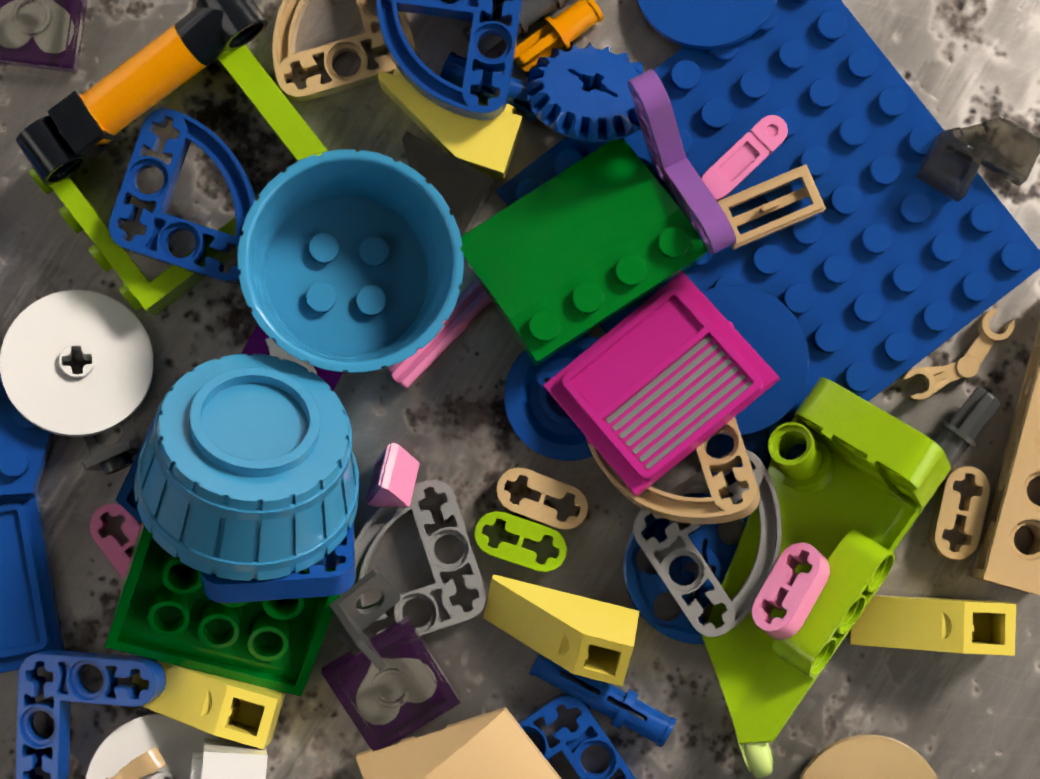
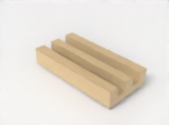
M807 164L717 201L726 214L736 236V243L730 245L732 250L802 222L826 210ZM801 179L803 188L732 217L729 209ZM809 197L812 205L741 235L737 229L741 225Z

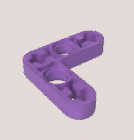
M650 69L628 80V88L651 162L662 183L712 255L736 243L734 230L726 214L686 157L669 96L654 70Z

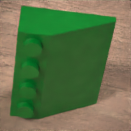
M624 138L606 143L461 236L463 245L461 252L463 251L465 261L534 367L676 277L682 271L690 268L708 252V249L680 207Z
M141 522L105 647L302 697L334 613L329 604L340 597V595L237 603L214 602L204 594L201 572L180 562V558H174L154 540L152 537L153 533H149L143 522ZM330 568L327 571H336V568ZM308 569L302 570V574H308Z

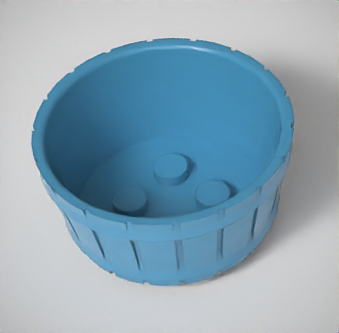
M338 149L322 152L320 156L315 154L299 160L287 167V171L284 173L281 171L264 187L258 195V201L255 200L248 211L241 230L243 236H240L237 252L238 270L241 271L239 280L242 293L260 328L275 344L293 357L318 368L344 373L369 372L389 367L406 360L417 353L418 349L425 347L444 326L443 322L449 319L460 293L458 288L459 285H462L464 272L463 251L461 252L463 245L460 231L453 214L450 215L449 211L451 209L442 195L431 183L428 184L425 177L412 167L399 160L395 162L392 157L365 150L355 152V149Z
M233 354L223 356L219 360L215 358L193 368L192 372L188 371L179 378L162 399L157 409L153 428L146 438L138 458L134 494L135 502H138L137 509L146 529L149 533H153L152 537L174 558H180V562L195 570L209 575L212 573L217 574L216 577L244 581L257 579L259 581L288 576L294 571L295 573L300 572L324 559L325 554L329 555L339 546L347 535V529L350 530L356 517L359 500V471L352 449V429L345 408L336 393L331 391V387L314 372H308L307 368L286 359L280 360L279 357L265 354Z

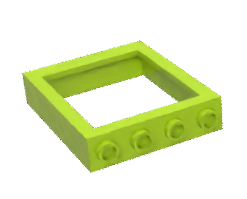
M246 45L236 50L227 51L218 58L297 161L315 154L320 156L322 152L328 151ZM34 168L28 171L33 180L47 195L54 191L63 202L64 206L58 211L67 224L77 234L82 230L86 232L94 243L88 250L102 269L109 272L113 268L124 282L118 289L135 311L143 307L147 312L156 316L205 278V276L171 265L150 282L128 252L114 242L110 236L108 226L70 177L52 185H45ZM236 216L218 229V231L235 236ZM208 237L206 253L198 265L205 266L206 256L224 264L236 254L237 247H232L228 254L215 251L209 247L214 239ZM192 249L190 252H188V253H187L185 256H183L182 258L189 256V255L193 252L194 249Z

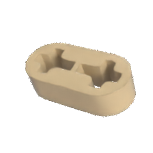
M960 466L951 469L946 479L939 486L929 531V541L932 549L946 559L961 560L969 557L976 551L980 541L990 495V483L987 476L973 466ZM968 475L969 484L976 487L975 496H966L963 508L959 510L961 494L953 490V484L955 481H963L965 476ZM961 516L958 532L966 535V541L964 544H956L953 551L949 550L950 542L942 539V534L944 530H952L955 526L956 517Z
M520 467L509 469L502 474L498 481L496 491L499 501L504 507L515 513L564 530L576 528L587 516V499L581 490L572 485ZM519 475L527 477V487L541 493L539 501L536 502L528 498H522L519 505L510 502L511 493L504 490L506 482H516ZM566 493L574 495L573 504L580 507L577 517L569 515L565 522L557 520L558 511L543 504L546 495L556 499H563Z

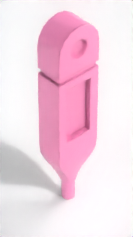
M768 115L762 118L750 129L749 133L747 132L705 172L701 179L716 201H720L728 196L783 143L788 133L787 124L784 119L776 115Z

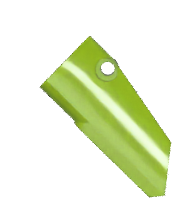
M824 377L818 379L795 412L792 421L778 426L771 433L768 440V450L772 458L767 472L774 485L781 513L779 556L786 548L793 544L802 542L812 545L826 558L829 564L830 575L828 581L801 629L788 639H774L755 624L752 618V610L740 623L718 637L701 635L714 666L739 744L741 745L774 742L888 576L895 560L894 551L951 470V465L945 452L936 442ZM797 444L806 445L805 452L799 458L794 460L786 459V454L792 446ZM758 508L749 515L722 583V587L730 599L734 597L745 582L756 557L759 542ZM809 563L807 565L799 564L795 572L797 574L800 572L808 574L812 566ZM722 602L713 605L707 622H712L715 627L723 623L721 613L726 607ZM774 608L770 616L773 619L775 617L783 619L787 611L784 608L782 610Z

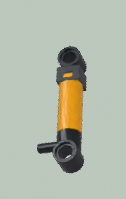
M198 0L196 3L197 8L84 93L76 90L48 110V116L36 120L21 131L16 138V142L45 185H52L76 173L87 162V156L96 158L123 138L120 133L122 129L225 52L236 50L258 37L266 29L268 21L254 0Z

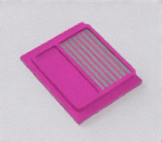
M682 271L543 386L586 436V441L597 449L629 489L638 497L777 383L780 378L734 328L733 323L728 321Z

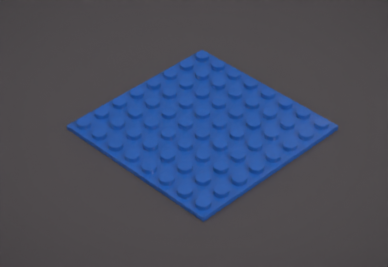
M778 0L774 11L766 23L744 41L715 50H697L683 47L654 69L669 96L686 157L700 178L747 132L749 133L750 129L762 118L768 115H776L786 122L788 128L787 137L766 160L725 198L807 164L826 207L823 213L738 249L732 250L731 246H728L713 255L708 251L699 262L683 271L701 292L726 285H741L762 290L781 301L793 313L803 329L809 351V370L800 397L791 410L775 424L755 433L741 435L746 450L755 453L762 461L766 470L772 458L768 450V440L771 433L778 426L792 421L795 412L820 377L827 378L862 399L870 401L1040 269V250L841 0ZM641 129L624 137V140L670 195L651 162ZM566 136L499 187L496 193L508 207L610 141L590 142ZM800 179L729 210L732 217H735L799 190L804 186ZM808 197L741 225L737 229L741 235L812 204ZM671 280L601 324L600 327L605 334ZM715 435L708 441L706 452L712 458L719 459L733 451L734 440L729 435ZM797 444L792 446L786 454V459H795L806 450V445ZM740 463L737 467H742L743 463ZM732 469L725 476L728 486L737 481Z

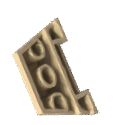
M506 707L447 725L445 729L417 738L412 736L402 739L398 744L375 751L373 749L356 755L363 779H561Z

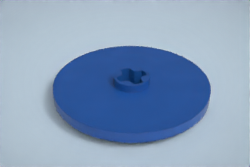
M637 0L642 15L657 33L677 45L697 50L721 49L744 41L766 23L778 0Z
M726 285L705 290L702 293L728 321L733 323L734 328L780 378L777 383L735 416L741 435L766 429L783 418L791 410L804 389L809 370V351L803 329L793 313L781 301L762 290L741 285Z

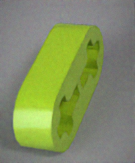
M494 511L487 513L479 519L475 527L474 536L476 543L482 551L491 556L536 571L549 572L555 570L563 563L566 557L567 546L565 539L558 531L506 512ZM497 519L506 521L505 530L520 536L517 545L501 541L498 548L489 546V536L483 534L485 524L493 526ZM544 535H550L553 537L552 546L559 549L557 557H548L545 564L538 563L536 561L537 553L522 547L524 538L541 542Z

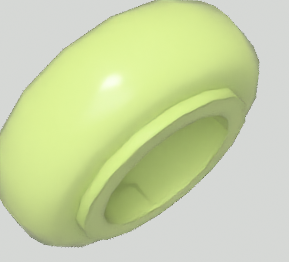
M739 744L748 771L758 779L768 777L773 771L772 765L774 764L769 744Z

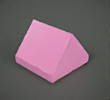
M391 443L376 460L366 499L368 501L367 505L373 507H410L420 463L400 445Z

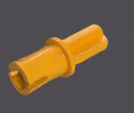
M579 0L553 19L547 16L544 19V26L516 45L514 57L516 65L524 73H529L531 68L536 67L539 57L551 56L553 48L568 51L573 40L604 19L599 6L594 0Z

